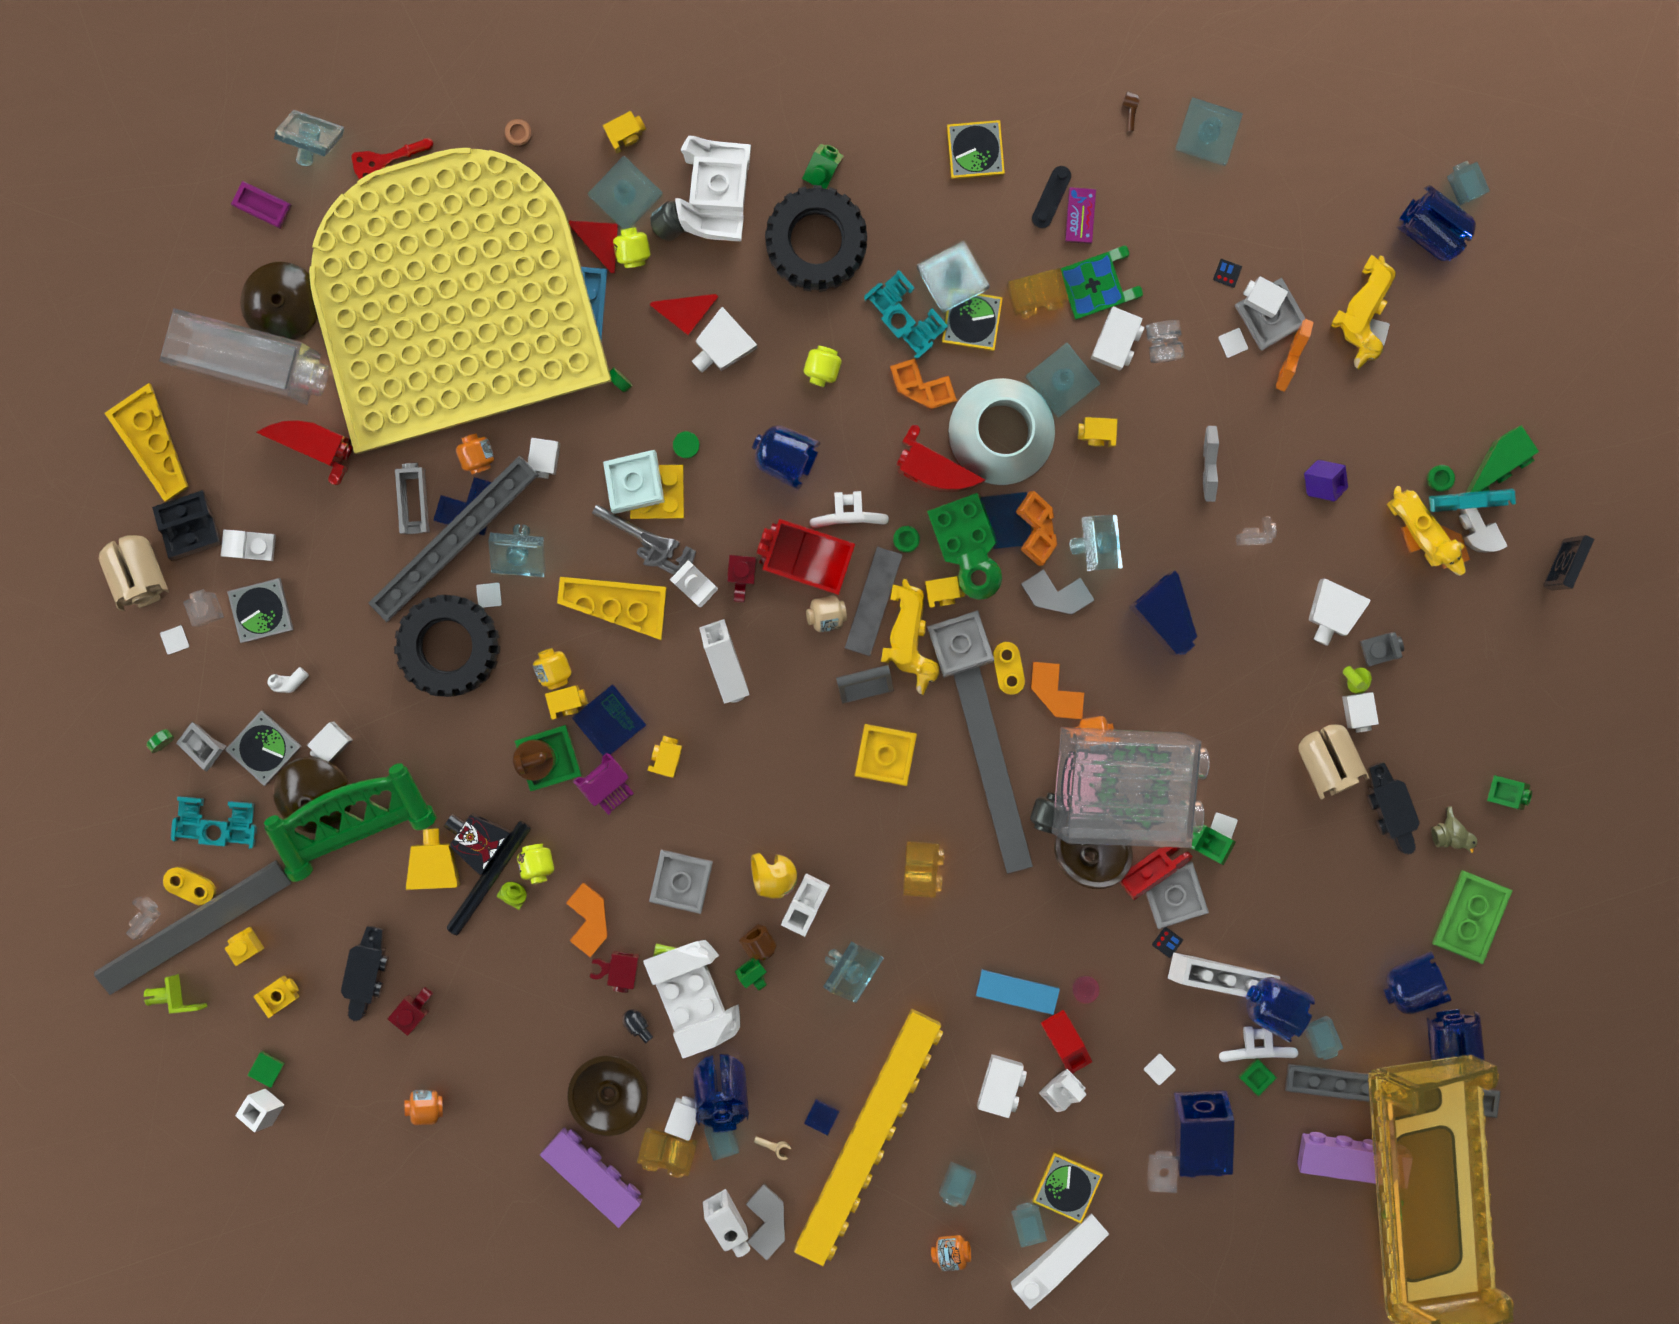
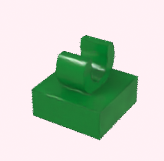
M751 958L735 970L739 981L745 988L753 983L757 990L760 991L767 985L763 977L767 971L760 959Z

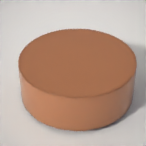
M514 119L506 125L505 137L511 145L523 147L530 142L532 130L526 121Z

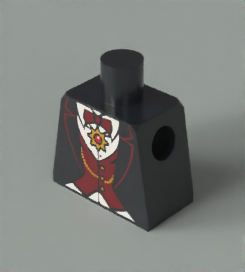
M474 813L465 822L452 814L444 825L446 829L456 835L449 846L479 875L484 873L512 832Z

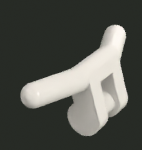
M853 491V494L848 495L836 492L834 493L835 513L812 518L809 524L812 528L862 522L885 525L889 522V517L886 514L862 512L861 491ZM843 505H854V512H844Z
M1271 1025L1262 1026L1260 1029H1253L1252 1026H1248L1243 1029L1245 1048L1223 1051L1219 1054V1059L1222 1062L1255 1058H1296L1299 1052L1293 1047H1273ZM1263 1039L1264 1046L1255 1047L1254 1040Z

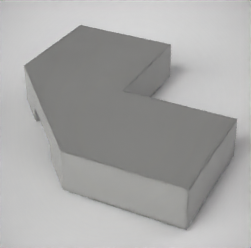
M1207 426L1203 447V457H1205V470L1203 472L1204 498L1206 501L1211 502L1216 501L1218 487L1216 461L1219 439L1217 426Z
M1043 569L1021 583L1034 606L1072 615L1094 601L1081 578L1057 591Z
M763 1184L746 1202V1205L764 1221L758 1230L747 1240V1243L768 1260L785 1241L784 1201Z

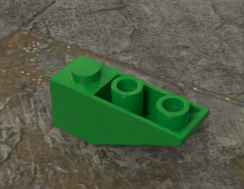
M1522 425L1513 428L1492 443L1465 493L1490 491L1488 487L1496 480L1499 484L1512 476L1511 470L1517 466L1522 469L1535 461L1532 456L1537 454L1539 450Z

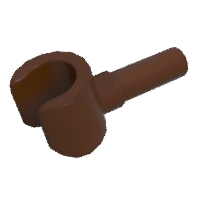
M1131 92L1126 93L1122 104L1130 108L1127 131H1134L1135 114L1140 101L1139 96Z

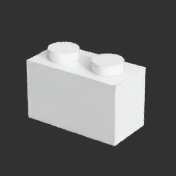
M1113 306L1110 309L1090 359L1119 371L1124 365L1129 366L1134 355V351L1130 350L1133 341L1138 342L1144 330V327L1140 325L1143 318Z
M991 1054L977 1102V1108L1009 1118L1011 1112H1016L1019 1102L1016 1092L1018 1086L1023 1087L1027 1071H1023V1064Z

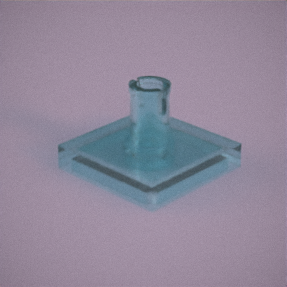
M1192 97L1175 150L1226 166L1243 113Z
M293 110L276 129L274 139L298 147L296 162L309 166L313 163L314 153L325 157L342 138L344 127Z
M623 156L587 195L622 229L631 228L663 195V192Z
M964 241L917 264L918 272L942 313L988 290L990 287Z
M1065 343L1025 376L1058 418L1100 385V382L1068 343Z
M1117 515L1082 517L1084 537L1072 538L1070 540L1071 552L1074 555L1086 553L1087 571L1122 568Z
M520 524L513 527V534L490 533L491 573L534 577L545 576L544 537L529 536L530 529L523 524L521 534L519 532Z
M851 941L843 955L838 950L833 949L828 954L835 959L826 956L825 963L833 967L834 970L823 987L835 995L856 1003L884 957Z

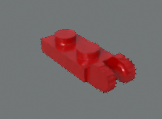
M1179 839L1172 841L1163 848L1160 847L1135 864L1119 882L1133 901L1171 876L1177 869L1182 868L1192 859L1193 856L1189 851L1181 854L1173 861L1169 858V856L1182 847L1183 844Z

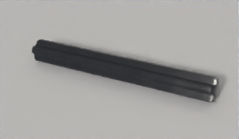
M523 821L517 823L447 925L446 929L451 934L456 936L460 934L530 832L531 827Z

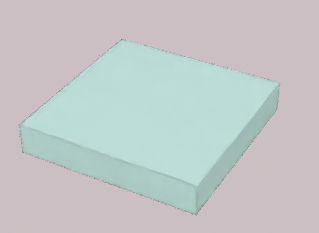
M655 450L603 462L610 508L613 514L665 502L657 452Z

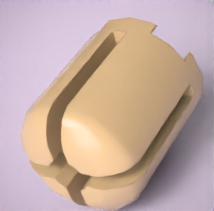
M127 535L119 538V545L112 541L106 544L99 552V562L119 611H125L123 606L138 604L139 608L159 601L161 599L159 594L163 591L169 593L151 544L146 538L137 535Z
M1337 724L1328 725L1320 730V734L1318 731H1315L1301 740L1298 750L1321 800L1325 798L1324 793L1328 791L1333 796L1353 787L1356 783H1359L1358 778L1362 776L1365 781L1370 779L1344 726Z

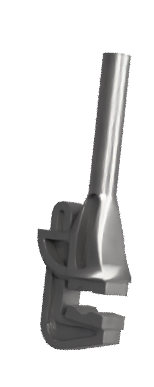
M598 504L595 506L592 514L641 541L644 547L638 548L637 554L645 559L644 565L658 566L675 575L688 560L693 564L696 554L695 550L686 546L682 556L676 560L679 562L677 566L668 561L667 558L673 557V551L675 548H678L680 542L645 531Z

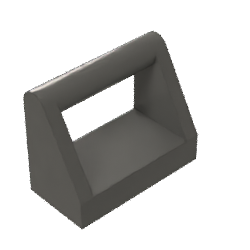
M888 665L836 677L842 704L894 691Z

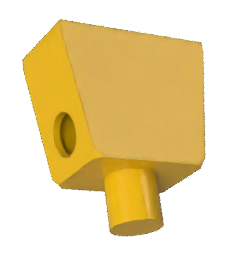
M439 828L423 829V844L411 846L406 890L456 888L461 885L454 850L449 846L450 843L440 844Z

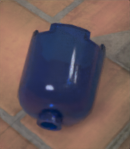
M772 426L765 431L763 436L758 434L752 446V449L756 450L754 455L755 464L765 474L799 490L803 485L800 482L802 475L808 476L815 463L818 452L814 448L818 447L820 442L784 426Z
M1432 951L1393 967L1387 974L1386 982L1388 988L1383 991L1389 1005L1394 1003L1403 1014H1416L1452 1001L1449 994L1444 995L1443 993L1448 991L1439 967L1436 965V962H1430V960L1434 959Z
M1264 978L1256 985H1252L1246 994L1247 1014L1250 1020L1289 1043L1294 1035L1297 1037L1302 1035L1312 1018L1308 1011L1310 1004H1315L1314 996L1278 978Z

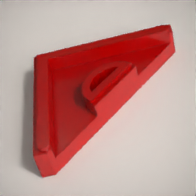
M569 220V226L611 274H615L616 255L613 240L618 236L619 225L615 223Z
M710 294L652 301L649 305L689 336L719 296Z

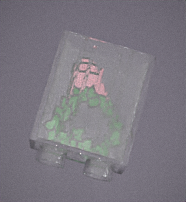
M173 308L159 360L185 373L308 405L310 394L316 396L323 394L329 373V366L319 363L321 353L302 342Z
M1061 727L1052 833L1069 844L1192 848L1193 832L1199 833L1204 824V807L1201 801L1196 800L1198 780H1204L1209 771V754L1207 749L1201 748L1202 741L1183 732Z

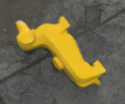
M1373 255L1370 256L1362 271L1366 275L1371 273L1368 283L1351 299L1346 313L1339 310L1331 324L1333 328L1340 327L1343 330L1345 339L1359 348L1354 360L1355 367L1358 370L1368 360L1375 361L1378 359L1383 351L1382 342L1370 330V322L1375 313L1381 315L1388 302L1384 297L1396 277V272L1390 265L1385 263V258L1381 255L1378 259Z
M1397 486L1394 489V499L1386 505L1394 516L1399 515L1403 519L1416 543L1425 551L1424 556L1433 567L1444 564L1456 575H1464L1466 569L1461 552L1464 545L1456 539L1452 541L1449 539L1415 491L1406 490L1401 492V487Z
M903 579L902 586H892L891 600L899 601L901 599V610L891 631L890 643L892 648H883L881 662L889 663L893 661L899 670L916 674V690L920 695H924L928 684L938 678L939 666L932 659L923 657L918 651L919 636L924 637L926 631V621L922 620L924 593L921 589L910 586L907 579Z

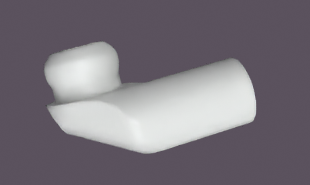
M299 667L291 676L271 675L268 678L267 684L274 692L292 693L309 675Z

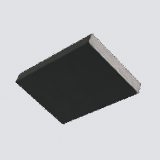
M1587 535L1563 539L1543 584L1544 587L1552 591L1573 589L1595 539Z

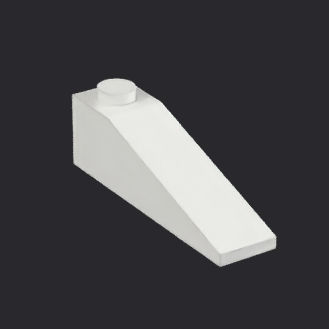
M1173 953L1168 979L1183 985L1274 1003L1280 976Z
M1091 1213L1082 1223L1074 1227L1011 1281L1013 1290L1031 1309L1048 1295L1109 1233Z

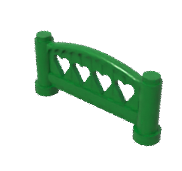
M398 763L390 767L389 776L364 780L332 790L305 804L286 819L279 818L277 815L270 816L264 821V829L285 864L284 871L287 877L292 882H298L307 878L312 873L313 866L310 861L407 820L414 830L426 829L436 821L437 816L433 808L426 804L408 768L402 763ZM384 790L390 791L389 808L386 809L370 801V797L372 795H380ZM358 801L366 802L364 819L345 811V807L355 805ZM334 811H339L342 814L339 829L321 822L320 818L324 815L330 816ZM310 821L317 824L313 840L296 832L295 828L305 826Z

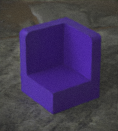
M1317 460L1304 473L1308 496L1335 502L1348 489L1346 465Z

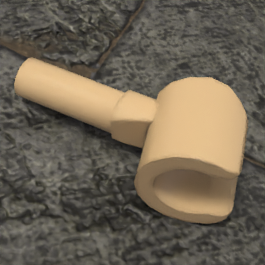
M756 1136L754 1143L775 1151L777 1157L781 1160L788 1159L786 1155L779 1153L782 1147L791 1149L787 1142L781 1141L776 1144Z

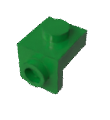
M820 144L814 151L802 179L827 189L844 156L835 147Z
M1202 824L1200 828H1196L1190 839L1192 842L1190 848L1224 865L1236 841Z

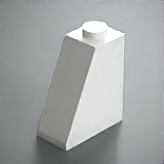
M725 619L699 627L704 649L724 704L743 700L745 696L749 695V691Z

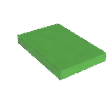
M1461 870L1432 944L1483 964L1513 890Z

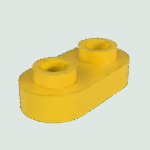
M1002 642L993 651L999 688L1004 693L1013 695L1019 693L1025 685L1020 652L1015 644ZM1004 650L1011 652L1012 656L1009 660L1002 658ZM1010 676H1014L1017 680L1016 684L1012 687L1007 684V678Z
M171 868L163 877V884L168 892L193 904L204 905L216 895V887L211 880L186 868ZM174 876H178L180 878V884L178 886L174 885L172 882ZM198 887L204 889L205 894L203 897L197 895L196 890Z

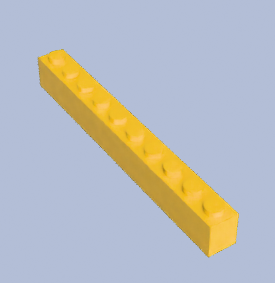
M911 1009L794 1247L795 1253L821 1266H824L826 1259L832 1260L837 1249L834 1243L838 1236H844L849 1225L846 1219L850 1212L855 1213L861 1199L857 1196L861 1188L866 1189L872 1178V1174L869 1172L873 1164L878 1165L884 1154V1151L881 1150L885 1140H891L896 1129L893 1123L897 1116L902 1117L908 1105L905 1099L909 1092L914 1093L920 1079L916 1078L920 1068L925 1070L931 1058L928 1052L932 1044L937 1046L943 1034V1031L939 1030L941 1027L940 1022Z

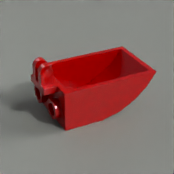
M300 420L281 421L268 425L256 432L332 466L328 481L333 485H339L348 471V467L341 464L343 460H348L352 452L351 439L315 423Z
M918 425L910 427L902 444L911 449L910 451L904 449L896 464L900 466L898 473L925 488L940 492L964 491L985 482L984 478L916 442L915 440L920 433V427Z
M779 519L777 524L772 523L771 529L764 528L756 554L762 555L759 563L764 565L763 571L839 595L855 544Z

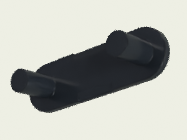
M1065 166L1054 168L1035 208L1032 222L1038 228H1046L1050 225L1071 180V172Z

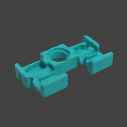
M898 270L885 283L886 286L883 289L881 288L884 285L878 283L864 296L865 301L869 299L883 315L881 320L898 339L902 337L916 353L914 358L919 359L926 351L933 347V341L930 343L928 341L931 338L935 340L948 328V325L932 308L927 313L929 317L923 322L919 320V324L915 326L917 323L900 303L895 305L898 301H902L901 297L906 292L910 294L915 290V287ZM899 279L907 286V288H909L908 290L899 281ZM900 313L906 317L907 322L903 328L897 329L892 326L891 320L894 315ZM931 316H933V318L941 325L940 327H939V326L937 325V323L931 318Z
M1514 489L1429 496V506L1431 512L1508 506V500H1510L1512 505L1516 504V495Z
M177 797V801H179L178 816L180 817L172 820V841H177V838L199 839L198 844L228 846V842L249 844V849L255 847L256 839L254 837L257 833V826L252 824L251 828H249L250 823H253L255 803L228 801V806L232 809V818H228L230 822L200 820L203 815H199L200 806H204V798ZM211 825L218 826L221 830V836L218 840H211L207 835V830Z

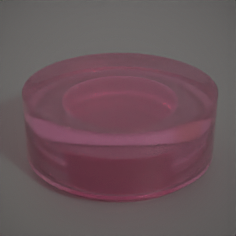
M1080 976L1074 981L1072 992L1078 1001L1090 1003L1098 997L1099 985L1090 976Z

